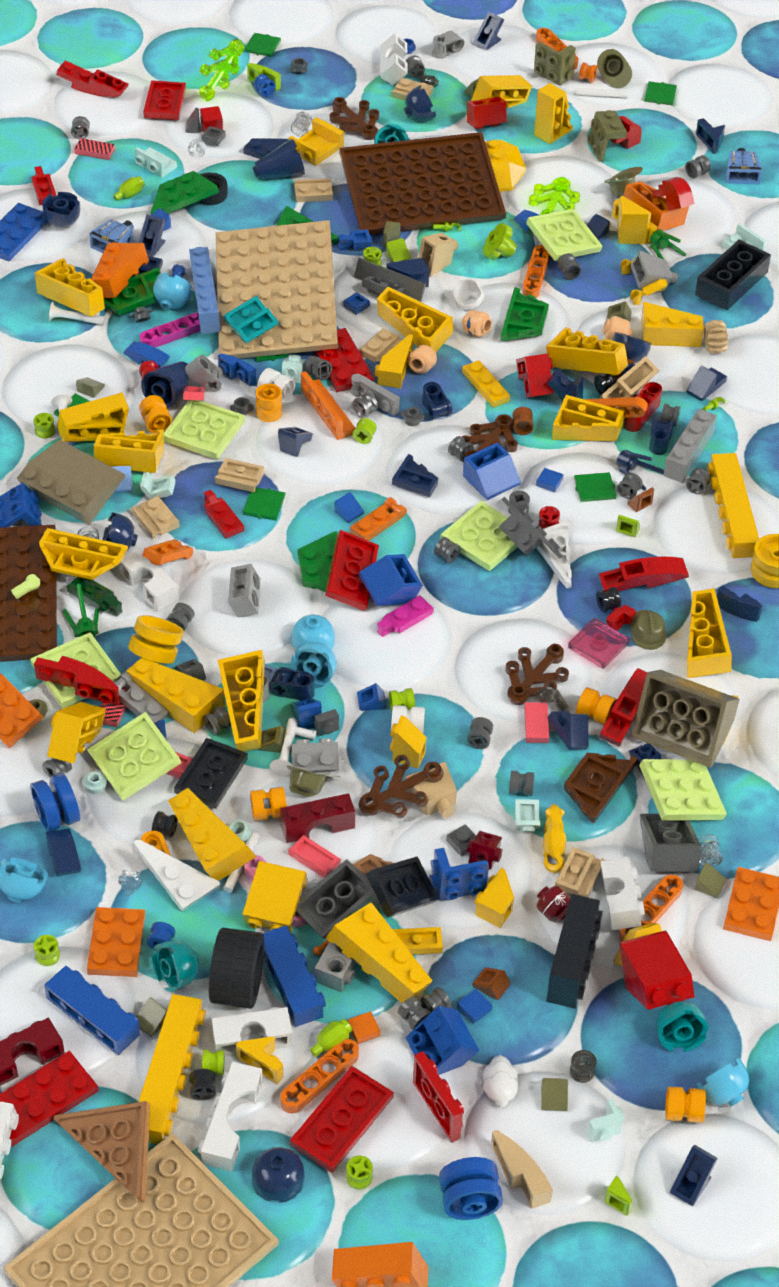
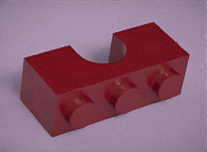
M349 793L280 808V825L286 844L298 841L303 835L309 838L310 831L321 824L330 825L332 833L355 829V809Z
M49 1017L42 1021H36L30 1027L20 1032H14L6 1039L0 1041V1086L18 1077L15 1061L21 1055L32 1054L43 1065L65 1053L63 1040Z

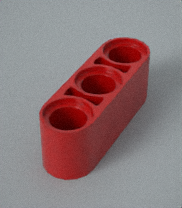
M649 382L637 394L636 397L644 399L648 407L644 416L624 419V428L627 431L637 432L641 430L660 406L662 386L659 383Z

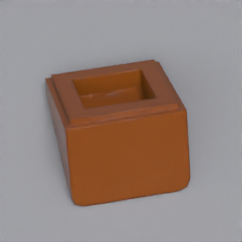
M652 487L635 496L627 504L635 512L650 506L653 502L654 488Z
M485 967L472 985L491 998L499 1000L510 986V980L504 970Z

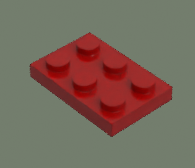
M151 80L143 111L144 118L179 120L186 92V82Z
M424 1051L414 1055L413 1084L450 1142L453 1143L461 1139L463 1106L458 1099L455 1100L451 1095L448 1082L440 1078L433 1059H428Z

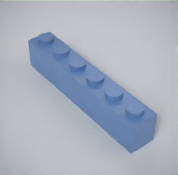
M208 247L189 249L201 334L221 331Z

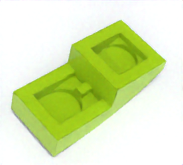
M247 64L248 80L254 82L257 76L265 74L275 83V92L281 89V74L262 65Z

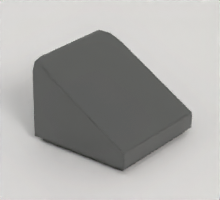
M198 108L194 109L186 121V133L199 132L200 116Z
M195 659L175 667V670L202 681L206 679L203 665Z

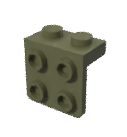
M541 42L536 43L534 72L561 86L574 76L576 47L569 45L558 52Z
M596 111L594 119L591 121V132L588 134L587 140L594 156L597 157L599 162L604 160L609 139L626 138L627 131L616 111Z

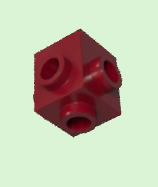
M479 831L475 839H470L466 851L467 854H470L468 863L488 861L489 870H491L495 862H500L503 849L500 848L502 837Z

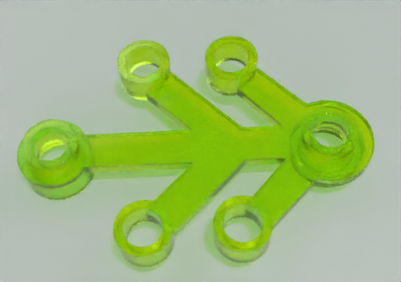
M240 39L232 40L226 48L221 50L214 48L210 51L209 57L218 61L220 57L226 55L223 60L211 65H201L199 72L204 76H208L211 72L216 71L209 83L203 85L199 90L200 97L204 100L211 101L214 98L215 90L213 87L217 81L219 87L227 89L230 85L229 72L233 75L239 72V56L245 48Z
M558 177L553 180L552 184L545 186L543 184H535L534 194L529 196L528 204L530 206H538L549 201L547 208L542 210L540 215L553 213L557 202L564 210H575L574 203L580 201V193L570 189L571 183L568 179ZM554 190L552 193L543 195L545 192ZM561 193H565L569 197L570 202H567Z

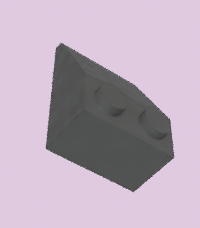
M640 814L646 861L650 871L659 874L666 872H679L683 874L698 872L701 845L690 821L661 820L659 814Z
M346 859L299 900L296 912L325 939L334 925L369 903H372L375 908H378L381 904L369 880Z

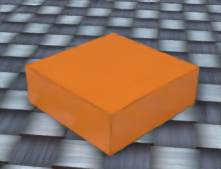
M371 1011L347 1021L353 1029L351 1033L357 1044L381 1036V1030Z

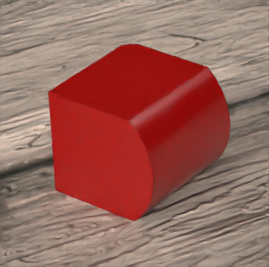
M219 106L200 108V122L203 132L209 126L223 130V118Z

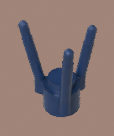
M623 450L618 455L616 464L620 466L619 471L625 474L630 473L628 470L635 469L637 464L664 474V470L638 460L652 461V457L628 450ZM644 485L641 487L644 491L647 489Z

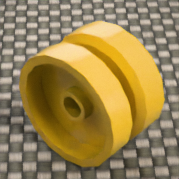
M779 534L765 535L756 542L750 568L753 578L758 583L770 588H779Z
M138 616L134 626L137 634L131 636L128 645L129 650L153 662L174 663L178 653L175 645L181 643L184 630L177 624L159 617Z

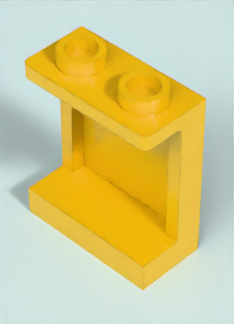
M316 117L312 120V130L299 139L290 136L288 140L293 139L297 146L295 150L297 149L298 153H300L301 159L317 166L344 146V131Z
M259 861L242 914L245 923L255 929L264 927L274 930L287 926L291 934L293 930L292 922L302 889L306 888L308 882L306 871Z

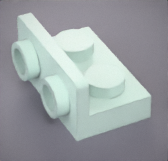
M138 147L135 149L136 164L162 178L177 168V161L151 147L145 151Z
M741 223L737 225L736 233L722 240V247L726 250L738 239L765 251L767 243L765 239Z

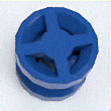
M260 74L255 78L253 87L262 96L267 97L274 92L275 83L265 74Z
M166 922L153 923L151 927L152 934L147 938V945L153 950L157 944L173 939L176 933L175 928Z

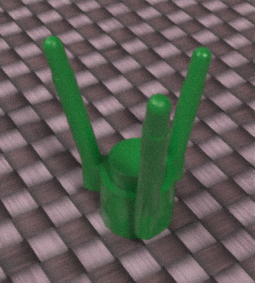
M661 229L653 232L650 242L652 244L650 247L659 258L664 259L659 249H665L668 246L681 255L686 256L684 251L669 241L670 239L680 243V239L665 233Z
M78 583L76 587L82 618L75 625L66 609H63V613L73 629L74 637H81L87 633H91L95 637L99 633V610L95 608L93 621L87 617L81 585Z

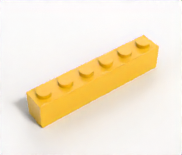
M712 454L710 463H707V472L711 475V489L715 490V504L719 505L718 516L723 521L722 532L727 536V550H730L732 558L753 557L759 535L737 454Z
M172 994L139 1099V1102L147 1101L150 1104L148 1143L159 1144L172 1132L173 1121L171 1117L173 1113H177L180 1098H178L179 1091H184L187 1076L184 1074L186 1068L190 1069L192 1065L193 1053L191 1051L193 1046L197 1047L200 1036L198 1031L199 1025H203L205 1022L206 1010H203L202 999Z

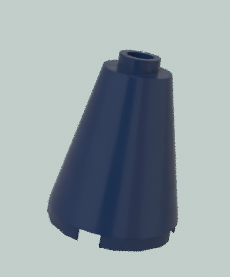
M293 139L288 140L256 161L255 166L252 167L255 177L265 180L305 174L300 153H298L297 149L295 150L297 147Z
M180 361L148 372L141 381L144 397L157 395L164 400L167 408L174 405L190 380L185 371V367L188 364Z

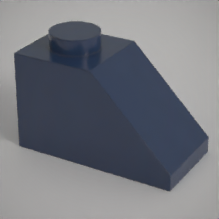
M424 258L386 263L387 269L426 283V287H429V270Z

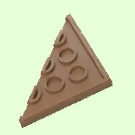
M147 1101L54 1115V1120L141 1203L145 1202L150 1104Z

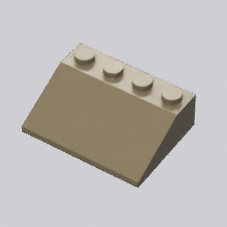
M58 440L29 461L17 477V480L20 484L24 483L32 491H36L40 499L90 525L125 478V474L66 442Z
M661 669L649 671L646 675L631 737L711 768L735 720L740 699Z

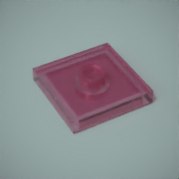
M594 617L568 642V648L604 669L630 643V638Z

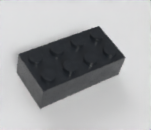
M738 239L698 276L695 295L720 308L730 309L768 273L771 254Z
M571 894L550 972L546 1002L576 1009L578 999L583 1000L585 984L589 977L590 964L594 957L595 944L601 928L603 911L599 910L600 900Z

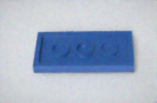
M17 203L0 220V259L10 262L48 223L43 211Z

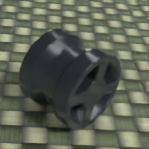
M610 374L596 375L594 377V385L600 395L617 382L616 377Z
M611 587L608 591H597L596 600L602 612H606L612 607L621 606V597L616 587Z
M157 811L152 823V831H158L167 838H172L178 824L176 815L168 816L162 811Z
M198 1069L190 1073L189 1083L192 1085L190 1096L193 1099L208 1100L216 1095V1087L213 1085L215 1074L212 1070Z

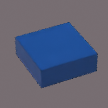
M356 292L343 300V306L357 315L370 307V301Z
M544 468L536 480V486L556 492L563 480L564 474Z
M477 989L457 1002V1008L473 1024L492 1011L493 1005Z

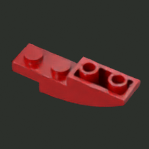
M66 60L57 69L56 75L72 82L71 88L96 96H121L129 86V83L97 69L95 73H92Z
M666 556L647 557L619 563V568L599 573L603 591H608L611 587H616L618 591H623L645 584L648 589L689 578L683 558Z
M61 656L59 662L36 658L34 668L37 679L74 687L75 695L82 698L119 705L118 686L96 668L66 656Z
M640 668L635 670L614 704L610 716L600 732V738L618 747L621 746L636 718L647 675L646 671Z

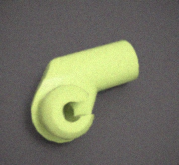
M35 574L28 575L26 581L11 590L15 598L18 599L26 593L37 589L40 586V579Z

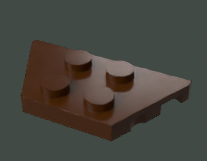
M587 752L564 783V790L590 822L594 824L634 769L638 758L630 756V760L616 759V755H600Z

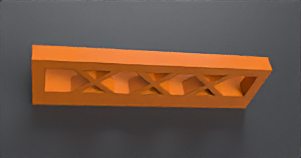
M306 371L302 372L301 392L335 438L340 440L353 435L355 426L319 379L312 380Z

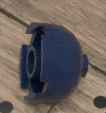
M421 85L412 89L407 94L404 111L408 118L412 117L417 122H427L436 117V112L431 111L433 104L424 88L421 89Z
M58 192V195L53 197L50 194L42 202L45 219L55 227L65 228L71 226L79 218L80 201L72 193Z
M615 332L612 337V341L625 344L627 359L633 360L634 363H638L645 356L647 357L651 348L650 342L623 333Z
M112 512L108 518V521L112 523L105 527L102 540L127 545L129 550L130 546H135L138 537L137 534H134V525L126 516Z
M272 1147L263 1151L256 1158L252 1168V1186L256 1193L264 1200L269 1202L270 1199L279 1200V1203L287 1202L295 1198L303 1188L305 1179L304 1166L299 1156L292 1150L284 1147Z

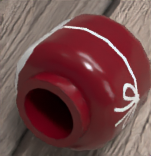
M545 886L537 894L539 900L536 908L549 921L554 922L558 920L561 922L565 919L570 896L559 886H553L550 889Z

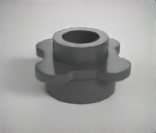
M295 58L291 62L292 67L290 71L297 74L307 72L306 67L308 63L303 58Z
M146 307L136 308L135 313L131 314L130 317L135 318L137 323L148 321L151 319L150 313L153 312V309L147 310Z
M244 397L235 399L234 405L230 406V411L245 416L249 411L254 410V405L250 404V401Z
M418 407L401 411L404 422L409 426H417L425 417L424 414L419 412Z

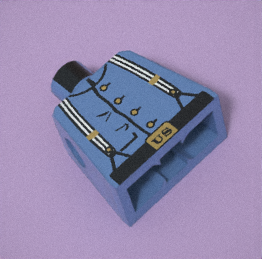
M744 148L731 151L725 183L760 184L762 166L757 154L746 151Z
M113 219L105 222L89 233L91 248L103 253L107 243H133V223L129 220L120 223Z

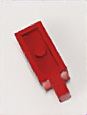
M38 166L34 167L35 176L31 178L40 206L44 198L50 194L53 197L56 195L50 174H44L42 167Z
M212 490L203 492L206 514L225 539L244 531V525L225 500L221 497L217 498Z

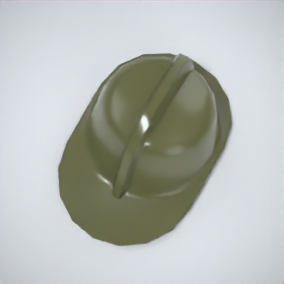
M607 49L599 55L597 68L606 82L614 88L625 87L631 81L632 69L624 56L615 49Z
M632 167L625 169L604 182L609 184L615 197L620 198L624 195L626 185L635 183V176L640 174L643 168Z
M651 610L637 611L630 623L633 641L637 646L647 650H654L663 646L666 641V628L663 618Z
M286 766L291 770L290 791L306 797L317 795L328 777L341 778V776L315 774L300 768Z

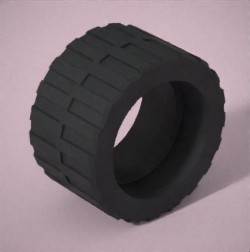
M224 927L219 930L213 949L208 992L211 1003L250 1009L255 1006L264 962L265 940L263 933Z

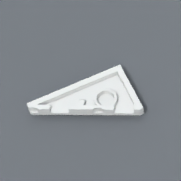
M565 521L543 529L547 533L545 538L548 541L552 538L560 546L558 551L563 556L561 559L543 542L536 548L567 589L572 585V575L570 570L568 522Z
M140 839L135 840L132 844L181 912L220 886L219 881Z

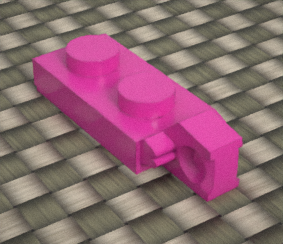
M419 595L386 614L382 618L383 620L377 623V632L382 637L392 631L400 634L432 615L434 608Z

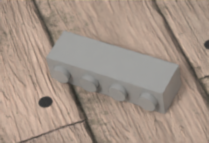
M701 409L697 410L666 458L664 477L681 483L684 482L714 434L717 415Z

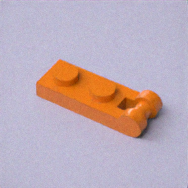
M389 497L383 505L350 526V533L369 541L406 515L407 509L402 505H398L396 500Z
M173 539L144 548L142 556L149 559L150 563L154 565H162L180 558L190 559L193 554V548L188 545L183 546L180 541Z

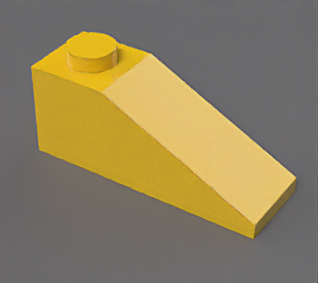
M409 334L382 357L380 365H376L375 376L378 377V385L401 389L408 367V357L413 351L412 334Z

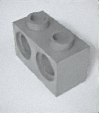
M252 564L231 567L228 603L237 617L258 614L261 578Z
M329 942L315 966L316 983L342 992L346 984H351L355 974L354 969L356 965L360 966V964L352 957L349 959L342 953L343 950L338 945Z

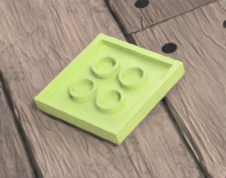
M574 209L528 217L526 224L554 261H557L560 256L567 253L577 257L600 252L603 247Z
M189 400L164 432V442L218 460L245 423V415L201 400Z
M483 501L476 504L440 535V539L447 537L451 543L460 545L461 554L488 571H491L517 548L514 542L499 528L508 517Z
M87 633L30 659L31 665L34 668V662L37 657L59 662L61 656H66L96 668L112 681H117L121 675L91 633ZM43 681L62 709L85 699L75 695L74 687Z
M146 712L87 749L122 801L182 763Z
M643 759L641 761L640 769L661 820H723L727 815L706 766L692 760Z

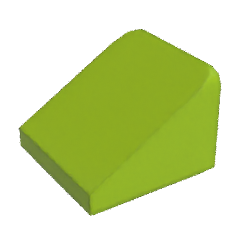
M403 238L386 243V254L392 262L411 260Z
M619 514L616 531L636 538L640 530L639 521Z
M616 1175L607 1188L604 1202L628 1216L632 1199L620 1178Z

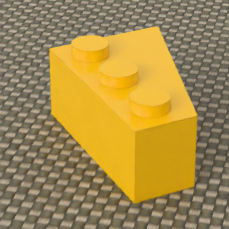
M521 75L480 76L471 101L499 96L506 101V107L510 108L527 102L532 85Z
M551 83L538 90L534 135L549 144L573 130V125L569 121L571 115L567 111L569 108L567 94Z
M643 302L641 314L642 340L648 341L651 345L701 347L704 332L703 316Z
M123 392L61 409L57 427L62 441H96L98 434L123 433L129 407Z
M566 395L553 423L552 440L617 441L623 427L624 411Z
M164 429L157 430L155 434H145L144 431H138V435L125 436V432L98 434L94 444V458L111 467L130 466L131 471L156 473L164 452Z
M79 702L56 711L51 719L53 729L47 757L74 763L77 752H84L85 747L83 745L86 742L91 743L102 731L106 708Z

